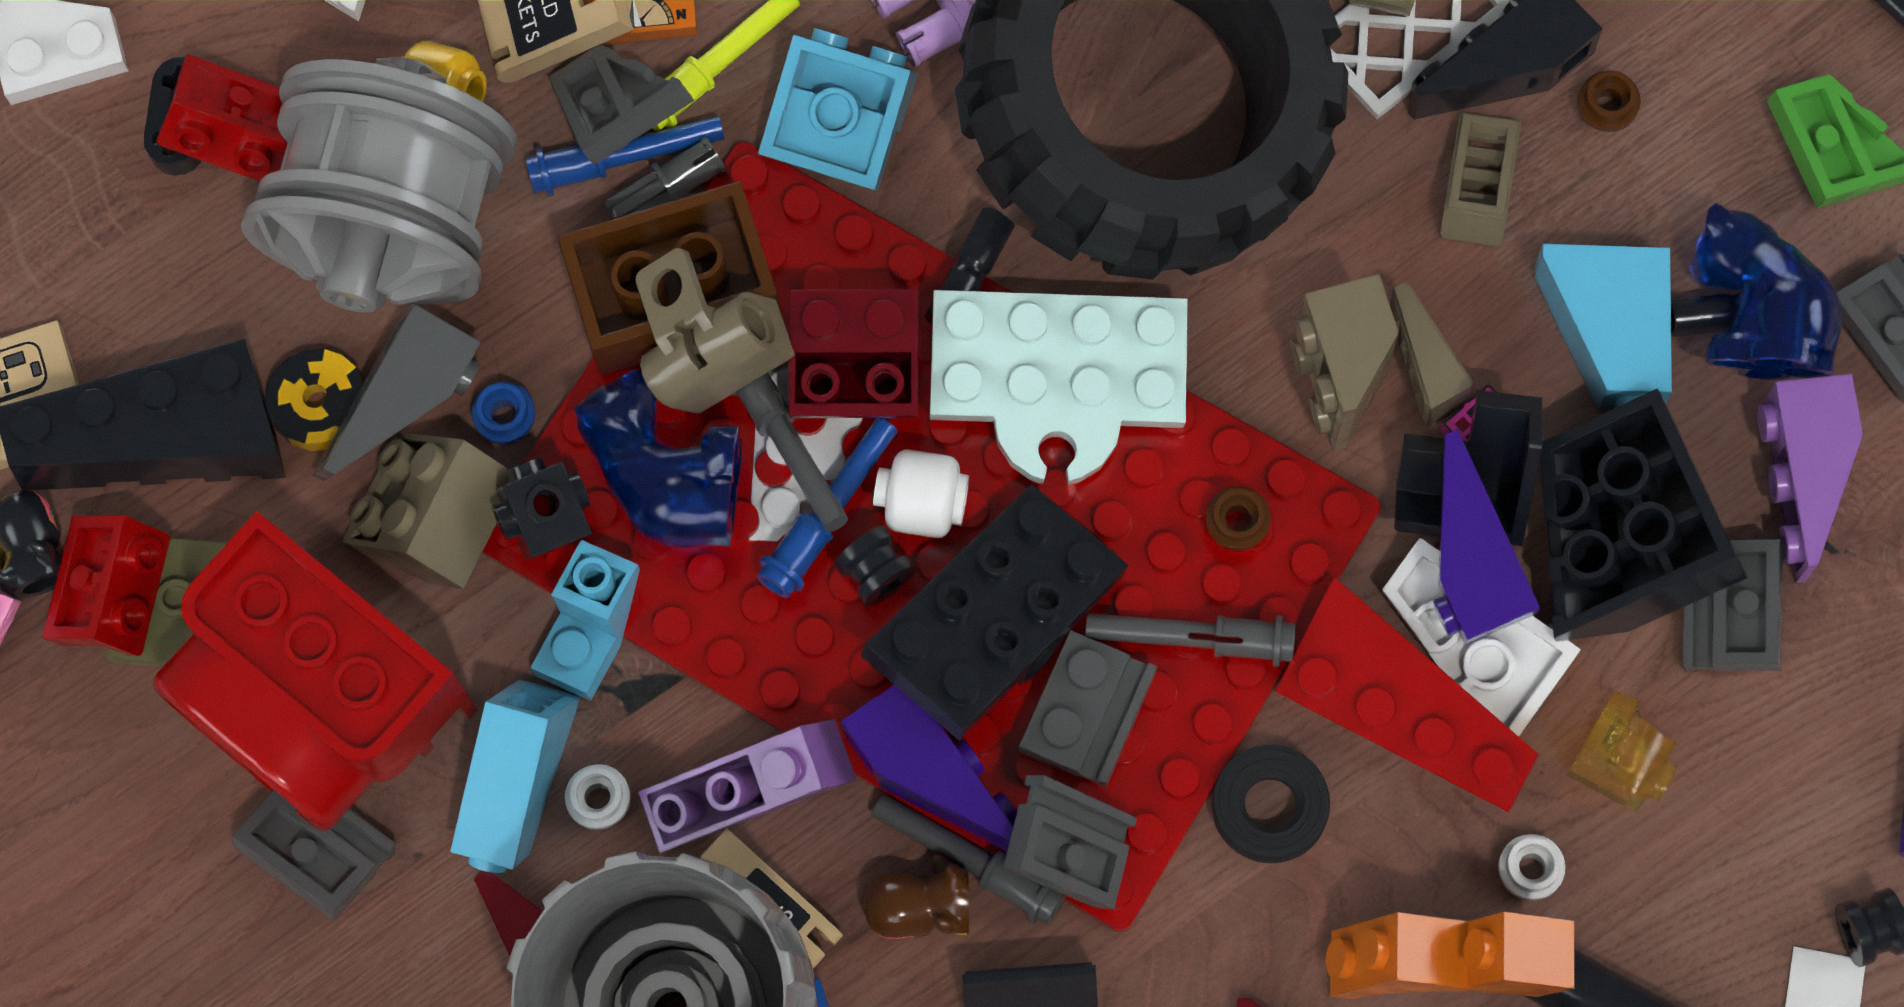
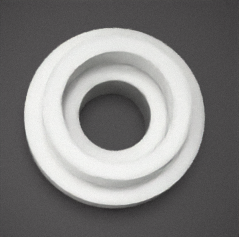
M596 764L582 768L572 776L566 787V808L574 821L587 829L603 830L616 825L626 815L630 806L631 794L625 778L616 769L607 765ZM598 788L608 790L610 792V800L606 806L600 809H593L587 805L588 795L593 790Z
M1526 834L1516 837L1506 845L1499 858L1498 871L1503 885L1511 894L1524 900L1536 901L1549 897L1559 888L1565 876V860L1561 850L1553 841L1541 835ZM1525 858L1537 860L1543 869L1542 876L1538 879H1528L1523 876L1519 868L1520 861Z

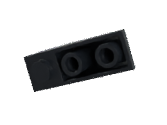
M1510 0L1503 10L1505 15L1491 27H1488L1485 23L1475 27L1458 45L1459 53L1444 65L1439 60L1434 61L1415 78L1412 83L1414 90L1408 114L1415 120L1549 91L1594 54L1603 28L1575 0Z

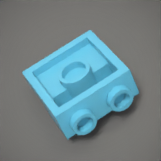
M814 28L811 40L793 34L758 154L879 191L897 131L901 132L918 73L904 69L907 56L872 46L868 58L846 51L849 38L817 28Z

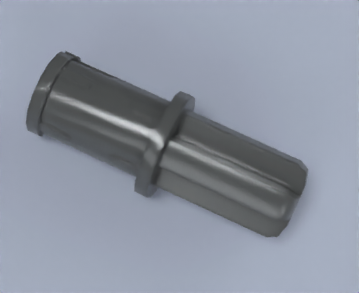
M705 136L699 143L660 167L657 162L651 164L652 172L608 198L606 207L612 218L616 219L679 200L683 195L720 172L727 171L719 155L715 154L714 147Z

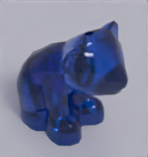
M1714 203L1707 211L1705 227L1700 234L1694 256L1691 260L1690 270L1699 285L1740 291V297L1731 328L1721 330L1712 337L1707 347L1705 362L1712 366L1738 369V375L1760 380H1782L1790 377L1815 378L1834 374V360L1841 332L1843 311L1837 292L1829 279L1795 246L1779 238L1775 229L1760 218L1748 212L1728 210L1720 204Z
M635 369L591 391L583 398L580 405H576L573 408L577 415V427L584 442L600 464L610 491L634 528L645 537L664 546L686 549L711 545H731L743 452V438H739V425L710 427L703 435L701 444L694 447L673 449L657 441V398L647 387L642 371Z

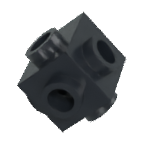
M542 457L506 471L510 483L496 489L500 502L492 504V510L503 537L506 541L514 537L516 538L525 561L592 534L583 513V509L590 507V500L577 471L567 474L563 462L546 468ZM536 495L543 497L548 503L549 510L546 516L538 514L534 508L533 501Z

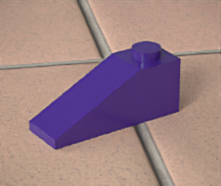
M1456 429L1445 434L1438 578V587L1442 597L1433 600V604L1447 635L1451 636L1459 632L1464 644L1467 645L1537 614L1540 606L1460 433Z

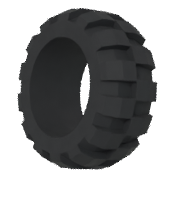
M976 0L971 7L957 50L964 60L963 78L955 87L961 132L968 139L977 140L984 161L976 171L1002 209L1007 208L1014 202L1038 225L1030 237L1069 261H1072L1081 252L1103 260L1102 268L1106 274L1151 280L1163 270L1179 269L1191 276L1233 261L1253 244L1260 240H1265L1288 220V216L1301 202L1314 193L1336 154L1331 137L1334 128L1346 119L1349 72L1344 62H1333L1330 46L1342 36V33L1328 0H1173L1200 16L1223 40L1240 72L1246 99L1244 136L1232 166L1210 176L1184 180L1147 176L1114 162L1094 147L1071 120L1062 103L1054 78L1052 41L1059 11L1078 0Z

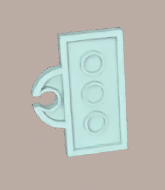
M934 290L930 420L993 422L997 446L1009 465L1029 480L1042 485L1047 467L1039 456L1038 447L1048 438H1063L1072 445L1075 452L1074 460L1066 470L1067 485L1079 483L1103 467L1115 450L1121 426L1184 428L1186 423L1188 299Z

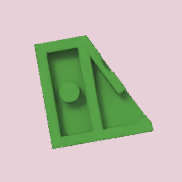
M1830 74L1776 89L1767 99L1771 112L1817 209L1904 183V151L1884 134L1889 126L1871 110L1859 106L1853 99L1852 93Z

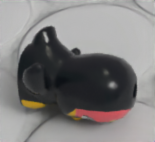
M15 491L0 499V548L6 555L5 566L0 570V587L11 592L15 598H28L53 591L62 557L56 550L61 535L56 526L51 506L47 499L34 491Z

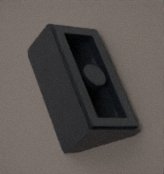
M1092 962L966 971L962 975L965 1007H1098L1096 964L1092 965Z

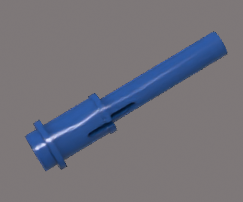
M716 116L640 135L626 147L614 152L596 165H593L582 152L579 144L546 153L543 152L542 147L537 148V155L526 157L525 159L534 193L547 191L549 197L554 195L553 189L600 177L601 179L606 178V169L686 150L699 143L705 136L710 143L725 140L720 118Z
M876 418L829 484L843 509L898 433L897 429L885 419ZM813 508L809 514L799 513L795 518L796 521L772 555L762 556L759 560V565L762 569L757 574L758 580L770 591L783 598H789L793 591L800 592L804 588L803 576L825 545L830 543L833 538L832 533L825 530Z

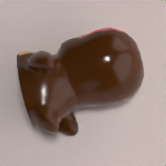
M937 853L932 859L935 875L930 877L902 872H890L879 875L871 882L866 891L865 915L867 923L873 932L888 939L927 936L935 927L944 934L968 935V869H961L953 864L946 855Z

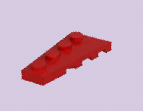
M1336 577L1333 578L1293 655V662L1289 663L1275 692L1510 813L1539 754Z

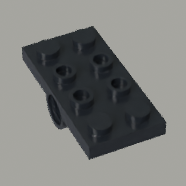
M1031 484L865 643L861 657L960 741L1017 683L1020 686L1026 684L1042 669L1057 650L1063 637L1124 577L1129 565Z

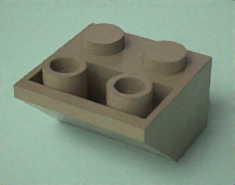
M1380 274L1306 293L1301 316L1294 319L1297 338L1290 340L1293 361L1299 376L1309 374L1316 395L1309 397L1312 420L1318 434L1328 432L1333 451L1347 447L1387 375L1399 331Z
M398 432L394 440L380 454L377 463L378 472L366 495L353 507L349 516L350 526L341 543L350 549L428 583L464 589L497 524L492 504L500 502L496 489L510 483L506 473L509 469L464 439Z

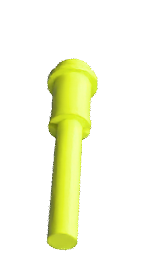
M768 0L699 59L692 56L685 59V62L667 76L665 80L669 81L671 77L679 79L690 92L694 101L652 129L660 131L664 127H675L677 125L676 117L704 93L715 87L713 78L800 6L799 0Z

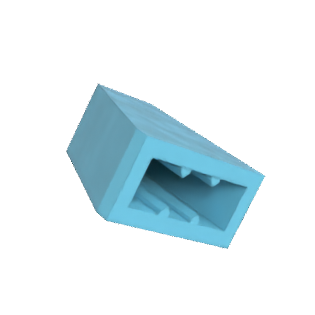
M1542 244L1534 266V277L1597 409L1612 410L1657 388L1666 403L1672 393L1670 248Z
M519 679L485 702L450 852L469 857L468 864L470 866L492 873H503L507 868L513 870L530 855L575 717L580 696Z

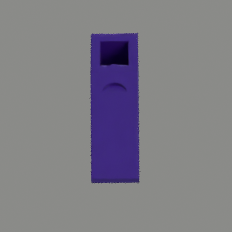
M895 685L841 721L845 738L882 789L1005 851L1008 850L1017 815L1013 805L1002 792L992 797L978 778L979 775L985 772V769L969 744L964 739L954 744L942 726Z

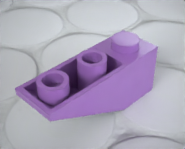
M1852 374L1775 382L1765 398L1764 404H1759L1757 422L1759 434L1763 442H1771L1774 465H1770L1768 469L1769 492L1774 503L1781 502L1785 526H1781L1779 529V539L1783 545V563L1792 564L1795 583L1806 582L1819 564L1863 436Z
M832 719L796 727L643 789L638 793L659 852L662 853L718 833L726 828L729 829L803 802L857 779L836 721Z

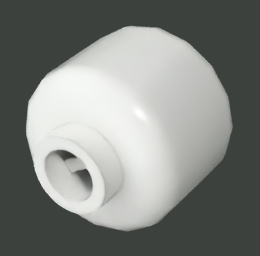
M910 449L902 450L895 456L891 469L879 467L873 505L885 507V521L890 530L942 538L949 532L952 524L962 525L969 486V475L960 474L959 463L952 456Z

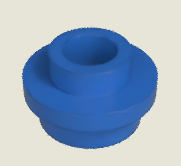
M498 382L484 388L478 394L472 406V420L478 433L487 441L495 444L505 445L521 440L529 433L535 422L536 410L531 396L524 388L511 382ZM511 407L516 410V413L510 422L500 424L494 421V415L498 409Z

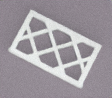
M1416 0L1410 16L1405 17L1369 14V8L1348 4L1334 16L1339 28L1344 25L1359 26L1357 55L1336 54L1331 49L1333 62H1344L1349 72L1348 90L1378 120L1413 92V81L1428 65L1437 60L1444 65L1460 52L1457 49L1458 45L1470 31L1482 23L1491 27L1505 15L1503 10L1510 0H1489L1494 8L1476 22L1460 21L1461 0H1452L1451 20L1415 18ZM1368 27L1404 30L1403 59L1367 56ZM1414 31L1450 33L1449 44L1429 60L1412 59ZM1350 68H1356V74ZM1366 69L1401 71V82L1378 99L1365 85Z

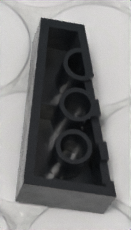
M245 339L0 406V436L8 466L21 490L106 487L109 482L139 481L141 485L166 484V480L192 478H204L205 482L231 481V477L255 475H261L262 479L286 478Z

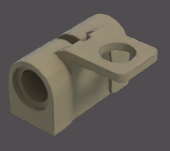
M675 248L637 273L636 284L655 342L657 343L655 347L641 356L640 366L647 387L662 404L670 408L700 414L795 356L776 299L750 292H742L718 308L708 306L691 256L687 250ZM674 270L681 278V294L677 301L665 307L658 299V283L664 274Z

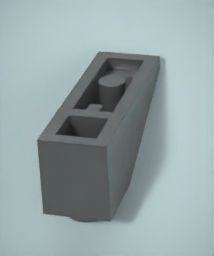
M412 305L402 313L315 469L313 476L322 481L327 480L451 397L453 392L462 396L479 369L480 363L473 360L472 357L481 342L418 305Z

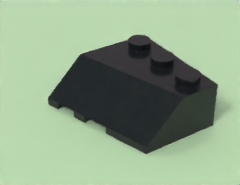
M1658 388L1543 441L1540 464L1544 517L1547 520L1550 552L1548 569L1549 582L1552 585L1554 616H1552L1553 635L1556 642L1629 632L1748 578L1676 422Z

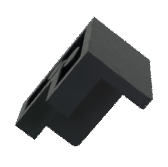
M1477 390L1469 439L1463 442L1510 544L1523 546L1543 444L1542 397ZM1404 434L1395 485L1394 529L1396 531L1440 537L1445 438Z

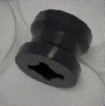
M882 526L872 529L856 539L837 557L834 563L835 568L842 577L852 578L858 586L857 596L865 607L874 606L890 597L906 584L916 571V566L908 556L898 555L892 547L893 536L886 527Z
M1886 888L1877 891L1872 895L1870 901L1861 904L1848 900L1836 905L1835 916L1838 931L1850 959L1856 966L1860 968L1872 964L1879 954L1888 951L1895 955L1904 954V907L1893 890Z

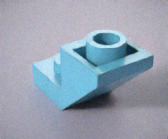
M580 541L551 594L560 614L530 667L536 677L589 701L592 700L621 647L640 571L638 564L586 541Z

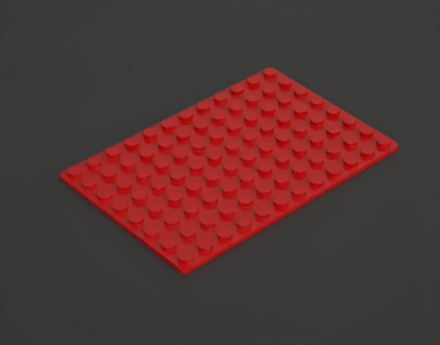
M748 142L738 143L723 163L727 171L720 172L714 176L705 191L741 181L778 295L782 319L788 336L790 290L918 289L920 299L918 418H882L891 423L898 433L843 509L848 517V521L841 528L831 531L832 540L825 545L802 578L805 583L804 588L800 592L793 591L789 598H783L766 588L757 578V574L762 569L759 565V560L762 556H771L785 535L778 541H749V538L757 532L760 525L758 511L751 504L756 425L739 396L730 395L700 414L670 408L662 404L647 387L642 376L640 364L601 376L593 357L522 463L524 464L542 457L546 468L563 462L567 474L577 471L590 500V507L583 509V513L592 534L525 561L516 538L514 537L506 541L498 524H496L482 554L549 594H552L581 540L638 564L640 571L623 635L624 639L782 733L802 725L835 719L857 778L971 842L990 855L994 856L998 851L1007 854V851L882 789L845 738L841 721L894 685L861 657L865 643L1022 492L1032 484L1129 565L1124 577L1088 613L1217 623L1218 615L1225 618L1276 621V615H1282L1283 622L1296 623L1294 654L1333 578L1336 577L1338 580L1341 578L1380 511L1379 500L1372 494L1186 390V423L1184 428L1121 426L1115 450L1103 467L1083 481L1067 485L1066 470L1074 460V449L1063 438H1048L1038 447L1039 456L1047 467L1043 485L1029 480L1009 465L998 448L993 422L930 420L932 324L925 319L924 315L933 300L934 290L939 289L948 270L956 264V259L788 164L758 154L759 148ZM986 276L983 279V286L980 291L1014 293ZM795 418L792 425L800 435L811 436L819 433L824 428L827 418ZM863 418L859 428L850 431L845 436L842 449L846 461L876 418ZM910 449L952 456L959 463L960 474L969 475V486L962 525L952 524L949 532L942 538L890 530L885 521V507L873 505L879 467L891 469L895 456L902 450ZM766 451L762 452L756 460L755 472L757 478L767 487H781L788 483L793 475L787 465L775 463L769 458ZM826 480L828 485L832 482V480ZM1245 487L1257 492L1269 507L1271 519L1268 533L1257 546L1245 551L1225 549L1211 538L1207 530L1206 513L1208 505L1219 492L1227 488ZM536 495L533 501L534 508L538 514L546 516L549 510L548 503L543 497ZM1232 512L1226 517L1227 524L1235 530H1242L1250 524L1249 518L1242 512ZM882 526L886 527L893 536L892 547L898 555L908 556L916 566V571L907 583L890 597L874 606L865 607L857 596L858 586L852 578L842 577L835 568L834 563L837 557L856 539L870 530ZM1087 614L1071 631L1086 636ZM1069 632L1063 637L1057 650L1042 669L1026 684L1020 686L1017 683L962 739L969 744L985 769V772L979 775L978 778L992 797L1002 792L1016 811H1018L1019 804H1026L1030 787L1024 785L1026 776L1042 775L1137 818L1135 827H1127L1124 844L1130 847L1115 908L1096 909L1071 897L1066 896L1065 902L1112 930L1124 932L1132 926L1213 791L1220 772L1234 756L1288 666L1289 661H1280L1279 667H1273V660L1229 656L1214 657L1215 649L1093 639L1129 654L1132 659L1147 665L1150 663L1157 666V673L1106 789L1097 786V783L1081 776L1078 778L1019 753V745ZM1190 633L1192 636L1227 637L1215 636L1214 634ZM942 726L954 744L958 743L959 740Z

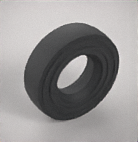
M1260 745L1239 753L1224 766L1214 786L1212 815L1219 834L1235 852L1256 862L1282 863L1303 855L1319 840L1329 818L1330 794L1322 773L1309 758L1286 746ZM1276 780L1288 786L1293 792L1296 799V813L1287 824L1278 828H1265L1256 824L1249 817L1245 807V797L1250 788L1260 781Z

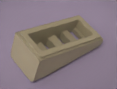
M1460 112L1441 224V237L1488 246H1500L1502 244L1522 121ZM1468 140L1505 145L1504 151L1467 146ZM1464 163L1501 169V172L1464 167ZM1460 187L1495 192L1497 196L1462 191Z
M1403 282L1394 288L1390 307L1399 331L1397 340L1421 418L1424 420L1426 427L1462 407L1469 399L1474 382L1411 286Z

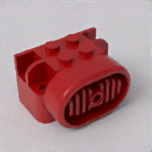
M258 511L249 518L186 589L182 596L180 609L183 621L193 633L153 678L154 690L171 707L269 791L273 792L275 790L297 810L299 816L321 831L332 829L373 782L381 783L394 779L405 770L418 754L426 758L434 749L430 740L456 710L468 719L477 711V708L451 670Z

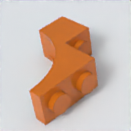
M1396 912L1331 931V942L1327 948L1325 958L1326 970L1330 976V997L1357 999L1375 995L1414 992H1478L1540 997L1574 989V921L1511 912H1501L1471 921Z

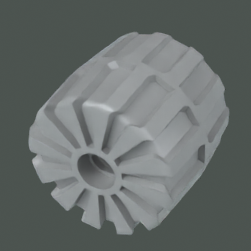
M637 851L607 857L604 868L575 883L563 880L543 898L542 902L545 909L526 938L516 939L506 967L513 973L511 1007H655L658 999L669 992H680L686 1000L687 1007H818L814 985V971L801 935L782 909L767 893L726 866L685 853L679 857L646 855Z

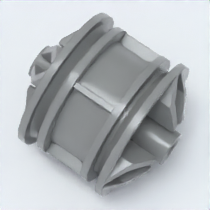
M404 57L377 58L375 63L353 60L325 59L294 65L284 73L279 89V97L283 104L277 119V127L283 138L288 142L281 169L266 175L260 180L255 196L256 201L249 204L245 209L241 222L242 233L261 253L295 271L302 279L308 281L312 279L317 280L315 288L320 292V297L326 302L345 310L371 313L376 311L377 308L384 307L386 298L396 305L407 303L450 304L465 301L477 293L482 277L478 261L480 260L484 243L482 236L475 228L482 198L495 191L500 185L503 168L514 157L517 145L516 133L508 121L494 109L475 97L445 84L447 79L431 66L417 60Z

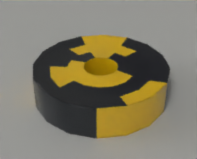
M326 349L304 350L287 358L273 372L266 388V410L277 432L291 445L308 451L327 450L364 381L357 367L343 355ZM317 392L327 394L326 402L318 408L307 406V402L313 394Z

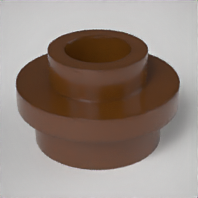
M1603 71L1589 77L1583 83L1577 99L1578 110L1583 120L1591 127L1604 132H1615L1629 126L1635 120L1641 104L1637 86L1628 76L1618 71ZM1601 97H1611L1618 103L1619 108L1614 111L1605 110L1599 106L1597 100Z
M1245 487L1227 488L1219 492L1208 505L1206 527L1211 538L1221 547L1232 551H1245L1257 546L1267 535L1271 519L1270 510L1265 500L1257 492ZM1232 512H1242L1249 518L1250 524L1242 530H1235L1227 524L1226 517Z

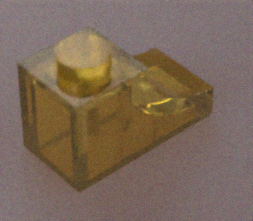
M1614 690L1592 725L1567 776L1637 812L1648 796L1660 801L1677 769V766L1667 761L1676 742L1663 736L1643 718L1638 709V701Z

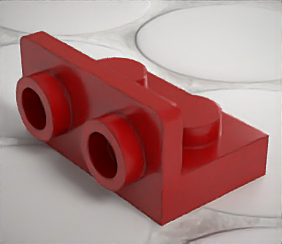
M186 54L179 71L168 113L157 138V143L165 148L260 182L266 175L280 171L288 144L277 127V119L283 104L279 97L280 88Z
M125 515L72 516L42 639L60 646H105L128 656L142 655L170 543V536L163 531Z

